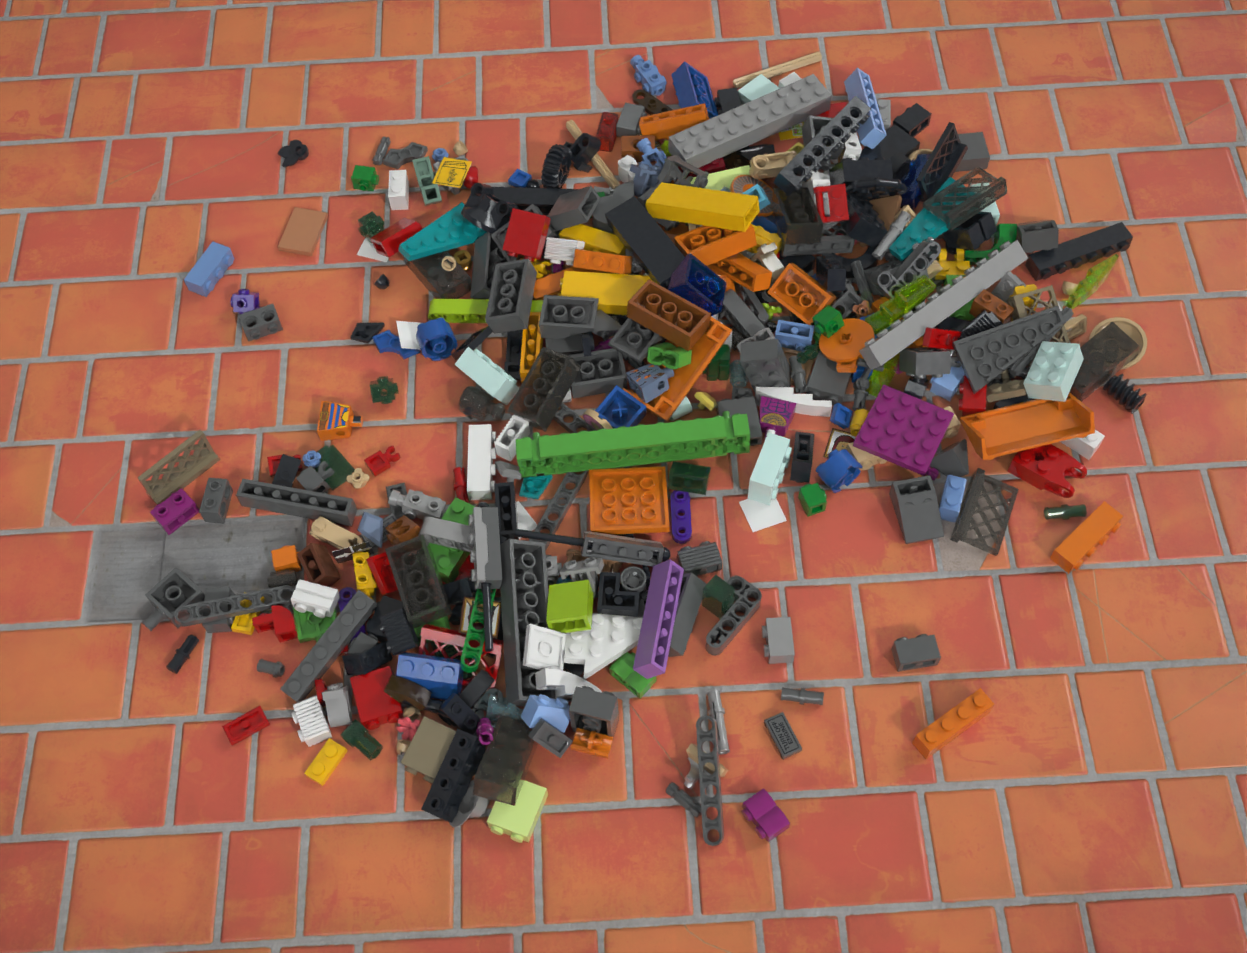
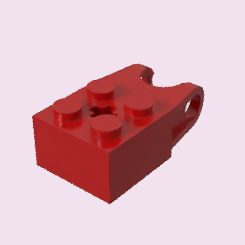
M1052 444L1018 451L1007 471L1041 491L1044 489L1064 498H1071L1075 492V489L1065 479V476L1082 479L1087 475V469L1082 463Z

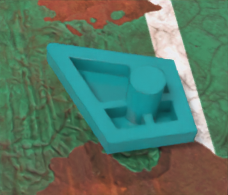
M545 475L524 478L519 496L538 500L553 479V476Z

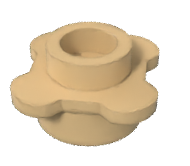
M356 468L354 473L348 475L346 479L348 483H352L354 488L359 489L366 485L370 477L368 474H364L361 468Z

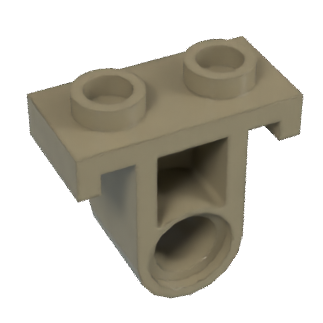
M774 242L769 245L766 243L761 245L757 249L758 252L750 257V260L772 271L770 284L774 283L785 269L774 253L778 248Z

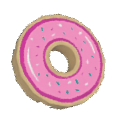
M587 409L584 412L583 419L595 430L602 428L613 429L609 422L604 418H599V413L593 409Z

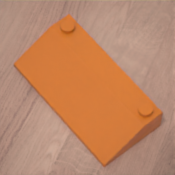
M711 317L709 329L690 349L692 351L691 364L673 369L674 376L667 379L669 389L650 402L645 403L632 389L628 391L623 388V390L643 403L648 412L668 421L732 333V329ZM666 339L665 342L671 343L674 346L678 347V345ZM663 364L657 365L661 369L666 368Z
M1071 393L1068 394L1065 402L1035 399L960 417V422L975 452L983 460H992L997 456L1077 437L1084 438L1089 434L1095 433L1094 412Z

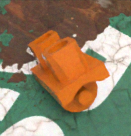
M576 728L571 750L608 759L613 737L596 733V731Z

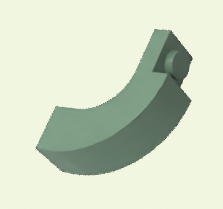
M429 156L412 160L424 205L428 206L442 202L438 184L432 183L434 173Z

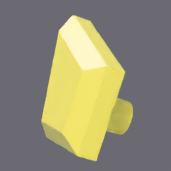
M696 392L694 395L700 401L697 406L702 410L707 407L712 411L717 405L716 400L706 392Z

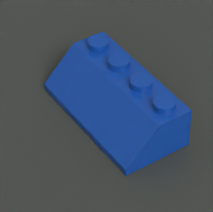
M683 62L671 74L676 90L675 94L679 101L678 105L680 108L705 103L709 119L718 116L708 78L688 63Z

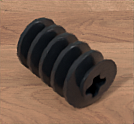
M1123 374L1119 376L1114 375L1106 382L1103 390H1108V394L1114 395L1115 400L1120 399L1119 403L1121 405L1126 404L1125 409H1132L1131 414H1133L1144 403L1147 394L1144 393L1140 396L1141 389L1139 388L1134 391L1135 384L1133 383L1128 386L1129 379L1122 381Z

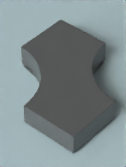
M411 142L405 148L390 149L383 159V165L399 169L402 165L412 162L414 159L423 158L428 152L427 146Z

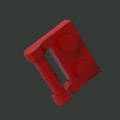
M845 184L813 188V194L816 197L817 224L849 220ZM822 193H828L830 217H825Z

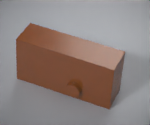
M648 280L628 301L627 305L628 318L687 351H690L709 329L711 313L651 280Z

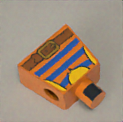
M321 401L317 433L321 441L349 438L352 433V427L363 426V417L354 416L350 405Z

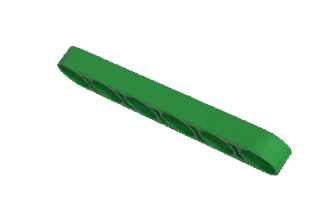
M477 589L460 660L461 669L467 673L475 672L478 669L484 645V628L477 630L473 627L474 622H481L484 625L483 612L477 609L478 605L483 604L481 589ZM491 589V610L496 589ZM470 640H477L480 646L473 648L468 642ZM466 658H473L476 664L468 666L464 663V660Z

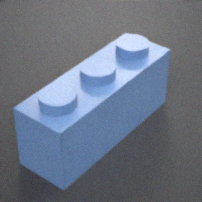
M212 241L184 278L188 290L207 297L213 291L219 279L223 277L228 267L233 264L235 258L231 249Z

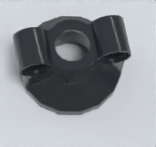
M475 183L471 188V194L461 214L472 224L493 234L510 221L512 209H518V207L513 202L502 201L494 196L493 188L490 185Z

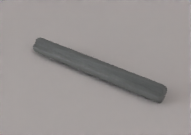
M1068 307L1061 311L1066 322L1074 314L1072 309ZM1061 326L1058 330H1056L1043 341L1049 342L1063 326ZM1041 343L1010 367L1009 370L1012 375L1018 376L1035 358Z

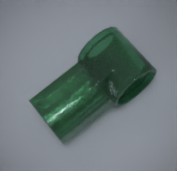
M356 719L340 734L351 747H356L370 761L375 759L383 749V746Z

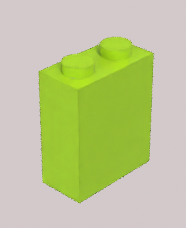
M589 580L549 585L546 618L549 629L562 633L591 630L593 591Z

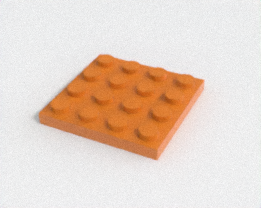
M665 466L589 470L590 532L610 535L670 532Z

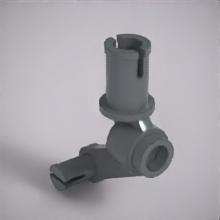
M858 358L857 366L865 367L861 377L853 384L855 398L852 410L854 411L856 409H864L865 400L869 394L865 390L869 388L867 377L871 369L866 361ZM884 364L877 368H874L873 370L882 372L884 369Z

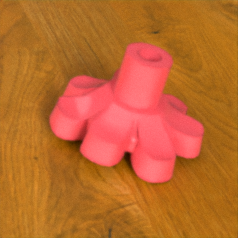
M409 717L399 718L398 723L400 726L397 727L398 732H403L401 736L403 740L409 738L412 741L420 721L418 719L411 721Z

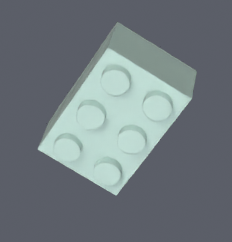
M1042 341L1023 383L1028 398L1066 401L1084 360L1079 344Z
M468 347L454 364L491 396L505 405H508L521 389L516 385V379L508 375L505 370L477 348L473 351Z
M768 432L750 477L748 499L770 505L771 500L776 499L779 483H782L785 475L784 470L788 468L791 459L792 447H789L790 439Z

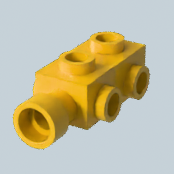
M354 552L352 556L357 591L360 590L373 600L371 596H374V588L378 587L366 561L369 558V552Z

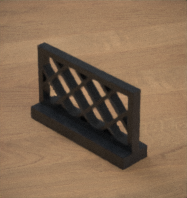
M948 123L916 179L921 190V195L919 196L921 202L928 203L949 177L952 178L968 150L967 145L961 143L954 123Z

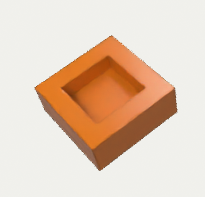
M858 359L848 362H837V372L856 373Z

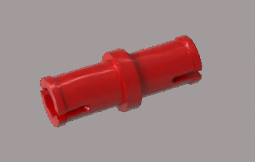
M456 467L453 469L455 480L453 489L456 491V498L469 503L466 469L464 467Z

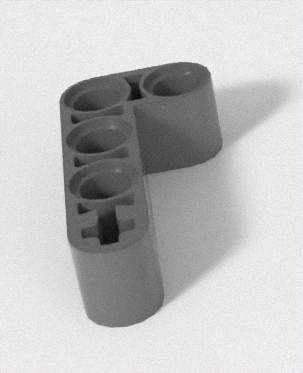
M922 241L893 275L882 270L872 272L870 276L871 283L886 298L901 299L939 256L941 252L939 243ZM919 260V265L916 267V261ZM907 273V279L904 281V275ZM883 275V281L880 283L879 278ZM895 287V293L892 295V289Z
M729 289L714 301V304L719 306L718 319H722L725 316L744 339L753 337L758 331L765 328L734 290Z
M732 576L727 584V595L735 603L706 636V651L711 655L721 654L760 607L761 591L740 576ZM733 586H738V587H740L741 589H739V590H734V589H732L731 587H733ZM748 598H755L756 601L751 602L748 600ZM736 612H742V613H744L745 615H743V616H738V615H736L735 613H736ZM729 626L732 630L726 631L723 627Z

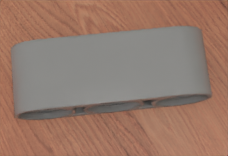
M434 517L425 518L419 533L420 539L458 550L473 551V545L469 543V534L472 532V527Z

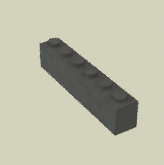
M242 479L236 494L241 505L244 507L314 520L321 516L332 523L352 526L357 512L355 502L351 498Z
M358 590L280 690L296 702L305 700L315 687V680L323 677L377 608L376 602Z

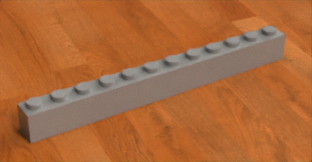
M1018 240L1012 243L1009 241L999 246V251L996 249L988 254V259H981L976 263L977 266L975 268L972 266L965 270L964 276L959 275L952 280L953 284H947L940 288L941 292L939 294L936 292L927 298L928 302L925 303L923 301L915 306L916 310L914 312L911 310L902 316L903 320L900 321L898 319L889 325L891 327L889 330L884 329L876 334L878 337L875 340L871 338L864 343L865 347L859 350L869 368L872 370L886 363L923 336L926 327L934 328L979 295L983 289L986 290L1007 272L1012 271L1027 260L1028 257Z

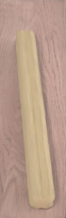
M815 52L733 80V86L737 89L741 88L760 74L768 79L822 60V55L820 52Z
M573 120L566 122V128L574 139L577 140L583 134ZM596 153L590 161L612 189H615L620 183L598 153Z

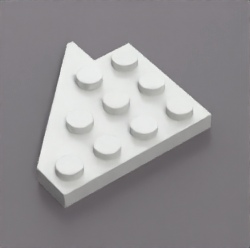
M592 613L591 630L566 633L564 663L584 665V679H587L638 645L643 617Z

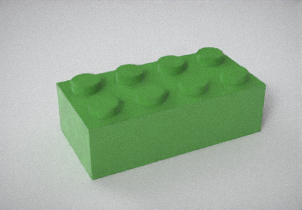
M455 497L441 519L468 525L469 514H472L473 508L476 506ZM425 542L414 560L416 565L419 564L421 571L425 570L428 575L447 584L454 582L458 577L459 569L468 555H470V552Z

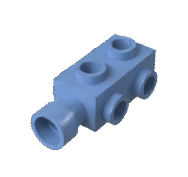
M635 55L631 59L630 64L635 69L634 78L636 82H641L643 90L651 95L656 94L660 96L665 91V85L667 84L665 77L661 76L656 65H653L650 60L644 61L641 55Z
M648 138L639 141L636 146L644 154L642 155L641 163L652 167L651 162L656 161L655 165L663 168L666 159L662 150L659 151L657 147L652 149Z

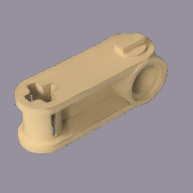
M786 151L752 157L749 173L754 179L776 177L797 155V152Z
M321 516L312 523V529L309 532L311 536L319 541L328 543L338 549L364 543L358 535Z

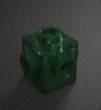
M373 211L358 219L359 232L370 243H372L371 237L384 230L383 219L380 216H376Z
M388 376L378 377L376 381L370 382L373 403H392V400L396 398V394H399L398 385L393 382V378L388 379Z

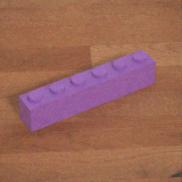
M671 559L653 566L633 665V670L646 679L664 674L666 671L684 569Z

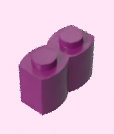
M764 788L742 804L743 816L748 822L752 821L756 825L755 831L761 839L765 838L770 842L790 826V822Z

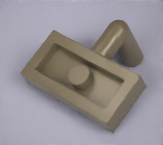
M1006 369L1001 373L1003 384H992L986 390L988 402L1026 395L1023 384L1025 379L1010 381L1009 373Z

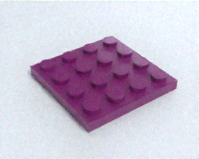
M883 384L854 440L853 446L925 476L953 419L954 413Z

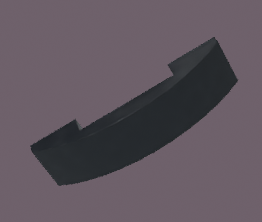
M523 330L507 332L504 370L516 380H521L520 362Z

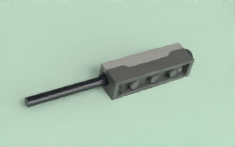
M480 502L473 508L472 514H469L468 525L472 527V532L469 534V543L473 545V551L470 552V562L474 563V569L471 570V581H475V589H482L485 651L491 652L493 651L490 589H500L502 583L498 507H490L486 502Z
M515 529L514 535L515 537L581 546V554L585 557L646 566H655L669 560L671 555L669 549L663 547L661 542L584 531L582 538Z

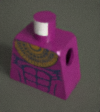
M761 396L759 422L761 431L765 433L764 439H766L768 432L782 437L786 435L795 415L796 403Z

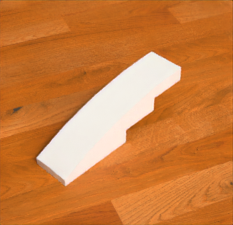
M756 387V401L760 402L761 396L796 403L795 413L830 417L832 401L813 400V394H794V387Z

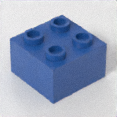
M617 385L595 410L599 413L598 417L606 419L613 429L620 426H637L646 416V406Z

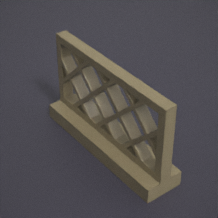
M1052 285L1007 299L1008 304L1015 308L1012 315L1013 321L1029 316L1031 313H1038L1033 310L1037 302L1046 306L1044 310L1058 306ZM1044 291L1049 293L1050 299L1048 303L1039 299ZM1024 297H1030L1034 300L1031 308L1024 305ZM1063 325L1060 329V336L1058 338L1053 337L1052 340L1070 343L1065 326ZM1034 359L1027 365V367H1031Z
M199 430L141 474L138 479L145 488L147 495L158 505L169 498L172 493L177 492L181 488L184 489L220 459L213 451L205 434ZM191 450H195L193 455H189ZM179 462L178 466L174 467L175 463ZM160 474H164L162 479H158ZM153 475V477H152L151 480L145 481V480H147L149 477H151V476Z

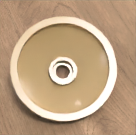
M1121 317L1109 318L1100 322L1092 330L1089 337V351L1093 359L1103 367L1114 370L1126 369L1134 366L1143 358L1147 348V337L1144 330L1136 322ZM1119 347L1120 350H1114L1113 348Z

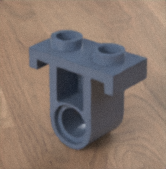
M639 163V165L631 164L629 171L635 173L633 180L634 196H642L651 186L655 188L659 181L657 178L662 170L661 167L656 165L649 167V165Z

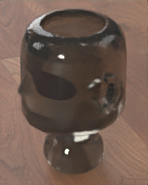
M468 386L464 389L458 404L460 412L467 415L470 420L475 418L484 421L489 415L494 420H501L506 411L505 405L494 403L493 396L475 386Z

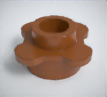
M863 300L861 304L854 305L852 308L857 319L874 313L870 309L867 300Z

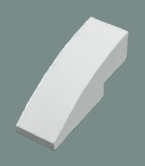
M544 668L535 673L536 690H555V698L572 699L576 686L581 688L582 686H588L593 688L594 691L602 693L592 683L569 672Z

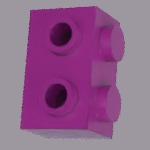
M181 488L177 492L172 493L161 504L156 505L150 513L163 530L170 535L198 514L199 508Z

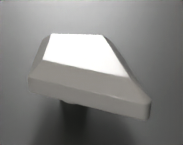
M495 461L496 469L501 476L507 477V482H514L515 479L521 480L522 474L520 473L519 466L503 461Z

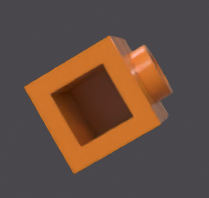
M286 545L271 551L273 566L278 576L302 571L301 562L297 555L299 552L295 545Z

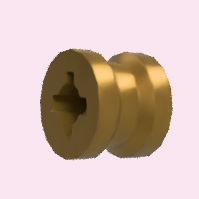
M460 250L454 254L456 270L468 272L472 268L470 253L466 250Z

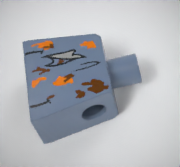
M648 364L626 372L630 388L645 403H648L669 389L667 379L674 376V371L667 367L661 369L657 365Z

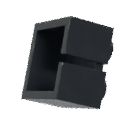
M974 212L945 231L943 235L948 248L975 250L984 241L989 240L997 232L991 212Z

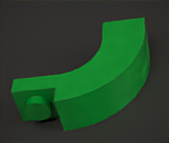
M998 224L996 226L997 232L994 233L992 248L986 251H964V261H970V265H975L983 258L988 259V254L996 249L999 251V246L1003 243L1016 241L1017 224Z

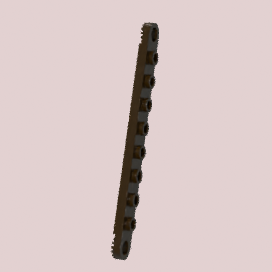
M637 90L633 93V102L636 105L645 106V111L650 115L673 110L645 90ZM640 95L645 97L644 99H637ZM735 152L723 157L725 168L728 170L747 165L751 167L748 161Z

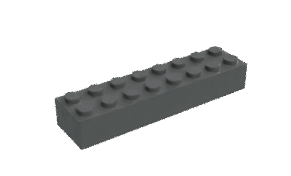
M508 539L500 545L502 568L500 592L507 706H525L530 695L539 696L542 694L556 699L555 690H536L535 673L540 670L523 666L527 625L533 624L549 629L546 622L548 606L545 543Z

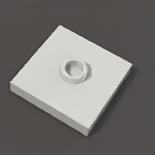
M533 624L527 625L523 666L538 670L549 668L563 671L566 634Z

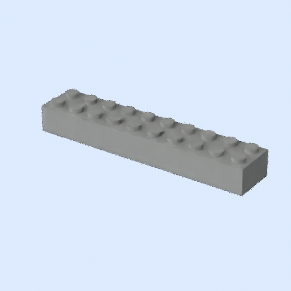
M812 74L670 136L668 151L672 156L677 155L683 161L697 168L702 167L718 158H722L805 121L809 115L817 116L830 110L832 95L818 78Z

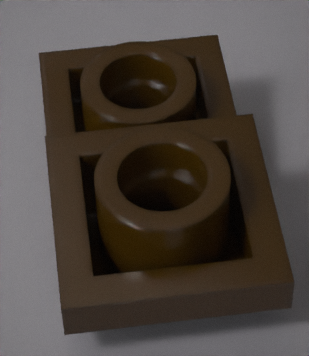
M395 675L390 676L384 688V692L399 703L405 699L420 711L426 708L432 694L419 684Z

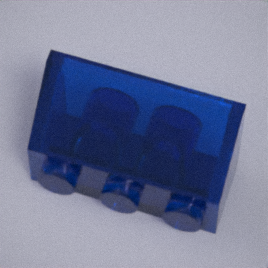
M918 154L917 158L911 161L910 171L908 174H904L901 183L906 185L907 191L905 194L900 195L902 197L900 208L909 205L914 212L918 206L921 190L916 179L931 154Z
M689 253L672 273L668 290L706 310L713 316L722 312L727 283Z

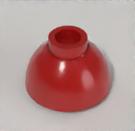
M470 166L463 181V185L471 190L473 184L478 183V169L476 166Z

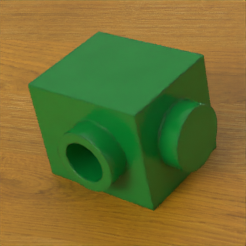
M355 165L351 176L354 189L374 192L375 186L379 183V175H377L376 169L374 167Z
M830 305L826 306L812 318L815 331L827 338L844 326L841 312Z
M818 483L806 484L800 488L798 498L807 517L825 511L827 496L824 489H821Z

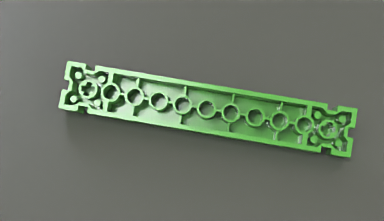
M724 411L722 416H714L713 418H695L694 420L687 421L677 420L669 423L658 422L651 425L639 424L633 427L620 426L615 429L602 428L597 431L561 433L552 436H540L539 432H534L532 434L533 440L530 437L516 439L517 462L522 478L535 477L537 474L542 473L544 475H554L567 472L589 471L592 469H608L725 456L727 453L732 452L734 454L750 453V430L747 414L737 413L733 414L730 418L729 411Z

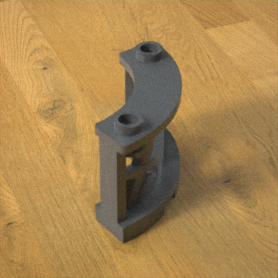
M673 155L666 158L657 178L659 182L655 188L651 186L646 193L638 197V201L646 209V200L649 199L661 182L671 183L674 180V184L705 188L708 183L709 173L683 161L681 157ZM678 166L685 169L683 173L678 169ZM689 172L697 175L694 184H691L692 176L685 180ZM653 218L657 223L663 225L667 231L676 228L680 223L678 221Z

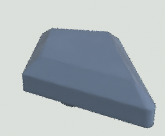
M363 512L357 531L382 548L383 518Z

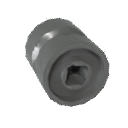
M635 566L624 569L620 576L621 591L639 592L641 600L642 593L647 591L645 572Z

